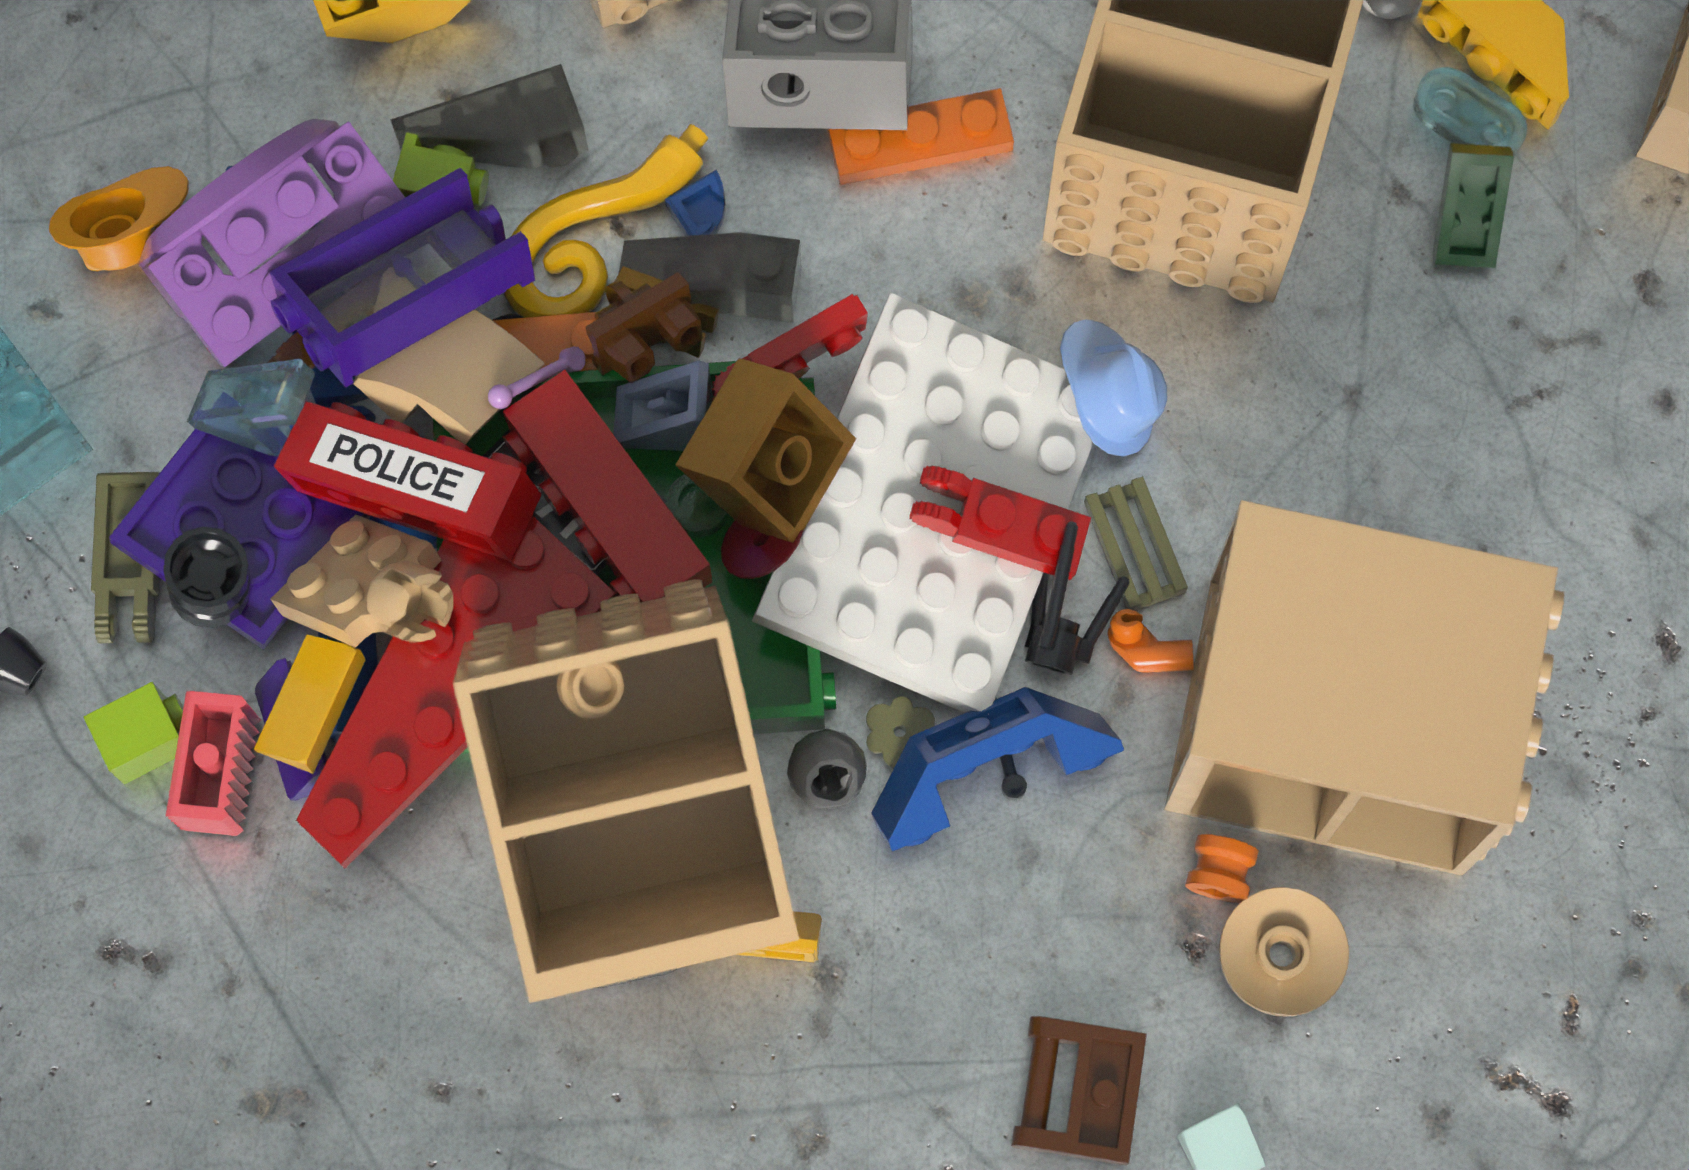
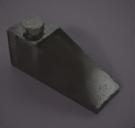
M561 64L390 119L400 149H402L407 132L417 134L424 148L433 149L436 145L452 146L462 150L469 157H473L475 163L535 169L544 165L559 167L572 162L580 153L589 151L584 126Z
M736 232L624 240L619 272L625 266L660 280H665L679 272L689 283L692 304L700 303L719 309L720 314L794 322L802 269L801 245L798 239Z

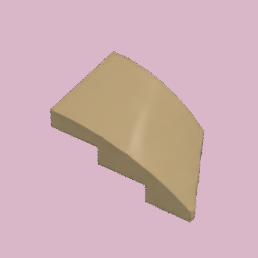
M390 269L380 280L378 287L380 293L375 312L415 291V288L406 279H400L395 275L394 269ZM474 309L355 376L354 385L391 419L404 423L419 407H422L456 440L466 445L501 410L494 408L489 403V390L497 384L508 386L541 369L545 363L514 336Z

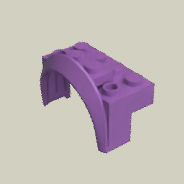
M310 119L287 130L255 150L177 209L147 239L138 265L177 316L183 317L219 365L226 367L281 326L271 307V300L277 298L270 271L405 197L349 121L340 126L337 121ZM307 163H311L334 193V198ZM202 235L232 275L224 274L201 244Z

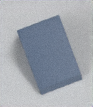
M698 360L636 380L633 383L618 386L613 435L625 449L684 451L712 404L713 393L709 364Z

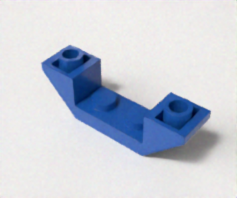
M1023 687L994 700L993 705L981 712L970 710L910 736L871 814L892 852L905 846H916L929 840L934 833L950 827L936 784L946 780L964 778L970 775L978 766L1005 754L1021 753L1029 749L1035 741L1042 738L1046 749L1066 775L1076 771H1086L1098 767L1106 758L1124 751L1121 739L1099 713L1028 687Z

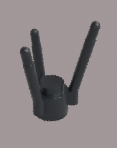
M1072 521L1068 522L1065 527L1047 613L1046 602L1049 574L1043 573L1032 602L1030 629L1024 646L1028 648L1025 662L1068 675L1073 674L1076 661L1086 664L1090 663L1095 643L1130 583L1126 576L1120 577L1110 594L1106 597L1083 638L1077 636L1080 624L1060 617L1078 531V525Z

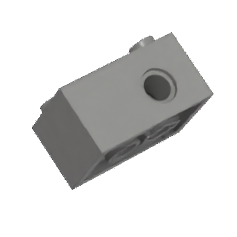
M729 0L722 57L728 126L908 130L913 48L912 0Z

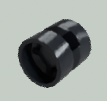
M199 527L186 531L173 541L165 554L163 572L171 605L179 616L195 626L208 628L228 624L239 616L249 601L251 583L246 553L237 539L219 528Z

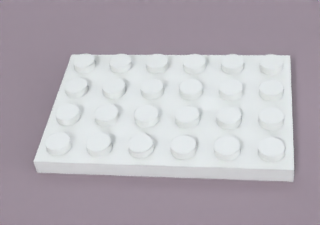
M890 292L837 416V419L857 439L803 530L798 547L784 564L772 572L752 621L963 713L970 710L981 712L993 705L1044 572L952 542L953 537L932 531L926 527L923 528V526L912 522V519H909L913 503H916V501L936 503L939 506L951 508L958 514H960L963 504L961 501L922 487L920 478L923 468L932 465L946 468L947 470H954L963 473L970 480L976 478L1068 509L1093 441L1082 427L1065 369Z

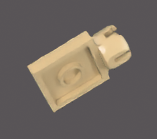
M355 515L348 522L339 526L332 533L330 540L306 564L294 570L289 576L287 583L271 598V601L283 617L355 648L366 637L376 632H384L412 643L431 640L436 637L435 631L420 623L426 619L446 627L453 610L452 590L447 583L439 581L442 574L433 570L442 560L432 544L359 515Z

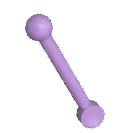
M574 346L563 349L559 354V360L508 386L503 384L494 385L489 390L488 401L494 408L504 409L511 404L512 397L559 374L563 370H566L568 373L581 370L585 365V355L579 347Z

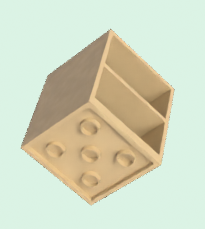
M1098 0L1056 142L1042 241L1052 243L1057 250L1065 254L1083 256L1090 253L1109 258L1114 265L1125 270L1138 272L1146 268L1169 274L1173 281L1184 286L1200 287L1206 284L1228 290L1232 297L1240 301L1258 303L1266 300L1274 303L1308 207L1363 0Z
M1241 500L1211 576L1194 660V670L1191 675L1164 810L1463 876L1478 860L1483 861L1491 848L1496 849L1504 835L1509 836L1511 834L1515 821L1524 822L1528 812L1532 784L1522 781L1526 756L1534 758L1537 753L1543 727L1542 718L1533 716L1537 692L1545 694L1547 691L1554 661L1553 654L1544 653L1548 629L1554 631L1557 629L1564 604V592L1555 590L1558 567Z
M700 579L669 585L663 588L665 597L640 603L638 594L610 598L600 602V612L576 617L574 608L551 611L537 616L538 625L518 631L512 630L510 622L489 625L474 630V639L463 644L453 685L529 1003L799 940L728 620L716 586L703 588L702 580ZM615 661L619 665L624 678V690L618 705L607 715L595 719L583 718L568 711L560 701L557 690L559 673Z

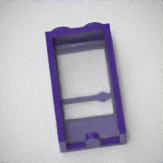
M458 168L270 271L277 298L271 300V307L286 332L290 334L297 330L303 337L304 347L315 366L320 371L329 368L345 387H348L354 383L353 376L363 373L490 301L496 295L499 296L506 292L512 286L519 283L523 288L535 281L528 238L520 231L506 239L502 218L493 205L486 206L479 210L478 213L473 206L467 174L461 168Z

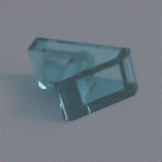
M301 359L207 371L187 422L194 429L267 455L278 456L290 431L289 425L296 424L298 416L304 407L315 372Z

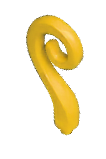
M689 124L679 138L666 135L646 160L632 172L615 179L573 190L548 201L530 213L518 225L512 236L521 231L528 238L533 265L542 247L558 232L572 225L593 219L636 212L665 202L667 197L684 188L703 166V161L697 153L707 142V135L693 124ZM563 240L552 246L545 254L543 265L550 274H559L568 267L579 268L583 279L575 291L562 297L547 296L540 292L532 282L523 288L518 283L504 292L505 298L513 310L525 318L592 312L600 304L605 294V287L608 282L605 260L596 248L586 242Z

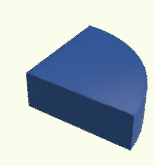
M717 170L665 199L667 209L695 253L703 250L715 238L724 220L725 195Z

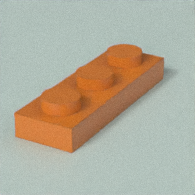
M1001 88L909 106L908 130L827 129L839 185L1011 152L1014 146V139Z

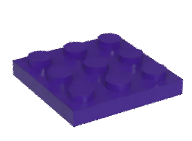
M223 393L109 536V539L113 546L166 582L163 572L165 554L173 541L188 530L199 527L219 528L233 535L245 550L249 564L251 587L249 601L242 613L227 625L264 650L288 619L280 614L271 598L287 583L289 576L294 570L306 564L330 540L332 533L339 526L348 522L355 515L365 518L367 514L297 492L273 467L287 437Z

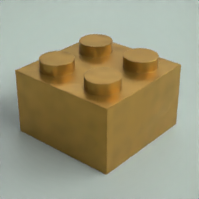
M738 358L681 454L676 466L741 526L793 543L801 529H805L857 438L794 374Z

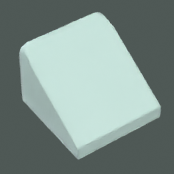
M1239 1103L1180 1132L1177 1136L1194 1170H1259L1266 1166Z

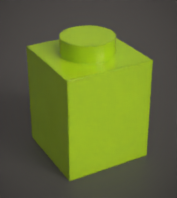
M150 682L83 716L109 772L125 785L175 759L184 706L176 694L166 697L153 682Z

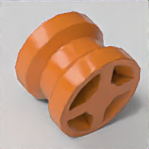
M1212 834L1197 835L1194 851L1198 856L1196 868L1188 872L1185 887L1199 895L1220 901L1241 903L1243 900H1247L1250 886L1245 879L1248 869L1256 865L1259 850L1252 845L1233 838Z

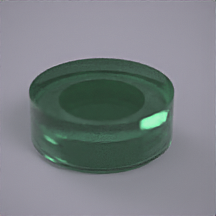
M686 474L680 476L668 491L667 507L688 536L706 537L712 535L723 527L729 517V514Z

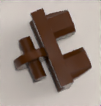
M679 272L652 288L645 283L632 292L620 280L607 285L605 293L610 305L596 312V321L585 327L594 350V356H592L593 365L602 375L614 369L630 383L650 373L655 365L651 346L665 339L676 352H685L700 343L703 338L701 321L692 307L689 283Z

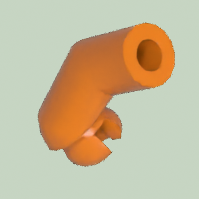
M1123 609L1112 616L1107 633L1111 647L1134 670L1141 673L1194 670L1192 639L1158 641L1147 627L1142 624L1143 616L1133 609Z

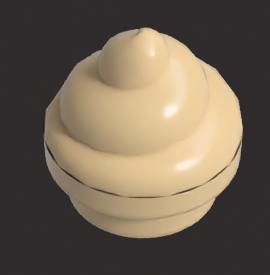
M615 661L559 673L557 690L560 701L568 711L583 718L595 719L607 715L618 705L624 690V678L619 665Z

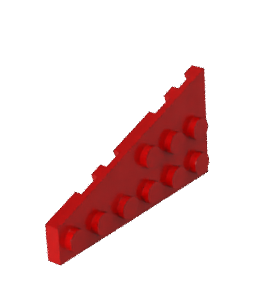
M534 516L531 517L511 561L443 540L437 552L442 561L433 570L442 574L439 581L447 583L453 593V610L449 622L444 627L424 619L420 624L433 629L436 633V637L431 640L412 643L394 636L392 637L296 819L298 824L344 869L468 747L453 681L463 644L474 639L473 631L489 625L506 622L511 623L513 631L531 628L538 625L537 616L566 608H574L576 617L601 611L600 602L616 597L615 592Z

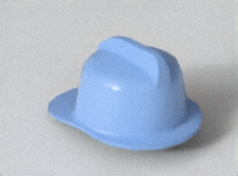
M1088 319L1072 323L1063 333L1060 350L1063 366L1075 398L1077 412L1083 429L1093 443L1108 454L1124 457L1139 452L1148 442L1153 423L1162 415L1167 402V385L1162 371L1154 360L1142 353L1139 348L1126 343L1116 331L1105 324Z

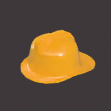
M169 166L152 167L137 172L102 189L90 191L70 199L60 206L51 217L49 232L56 243L70 249H77L86 267L91 271H113L128 268L138 264L147 239L163 221L182 205L188 194L189 180L181 170Z

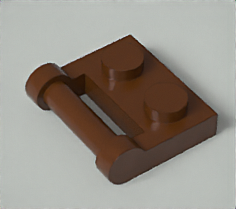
M1030 1017L1027 1036L1033 1039L1021 1125L1014 1126L1011 1146L1021 1150L1052 1153L1127 1166L1130 1158L1147 1033L1050 1017ZM1059 1043L1078 1045L1065 1133L1046 1130Z

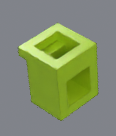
M406 132L393 182L403 196L407 197L461 168L468 177L473 206H482L487 194L489 173L487 170L476 168L473 157H469L458 148L448 145H436L433 149L424 148L417 134Z

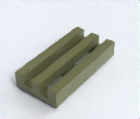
M1143 476L1131 480L1129 485L1121 487L1119 484L1110 487L1108 492L1098 495L1096 492L1085 496L1084 504L1091 517L1092 524L1115 581L1117 582L1122 576H1126L1130 581L1128 588L1122 596L1126 609L1137 611L1186 593L1188 586ZM1128 500H1135L1168 585L1162 587L1160 585L1127 503ZM1114 507L1148 592L1138 595L1104 511L1105 508Z

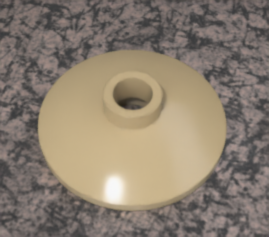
M1278 887L1265 889L1249 896L1247 900H1243L1232 911L1221 933L1219 956L1224 976L1240 999L1260 1012L1274 1016L1289 1017L1303 1015L1319 1008L1337 992L1347 972L1349 945L1342 923L1327 904L1308 892L1294 888ZM1278 944L1286 946L1292 953L1291 964L1283 967L1274 964L1270 958V948Z

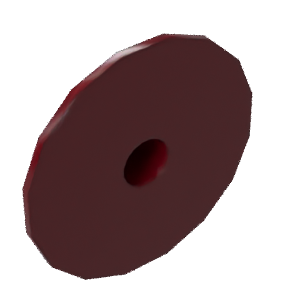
M734 521L727 530L721 546L722 563L730 574L741 579H757L774 572L790 558L799 545L803 530L801 529L792 543L771 535L762 534L759 531L741 526Z

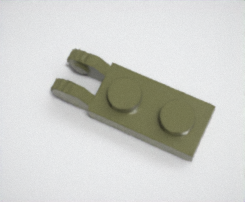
M159 472L97 473L91 591L95 594L94 628L96 640L99 644L114 643L118 630L115 597L134 596L132 630L136 642L150 643L154 640L156 620L154 596H159V577L110 543L109 536L159 475Z

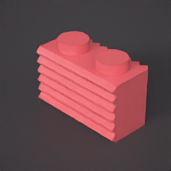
M199 691L186 692L166 810V817L171 822H174L177 827H180L181 830L238 836L244 831L239 823L246 819L241 811L248 806L243 798L250 794L245 786L252 782L247 774L253 770L249 762L256 756L252 753L251 749L256 745L253 737L260 733L255 725L261 719L240 695Z

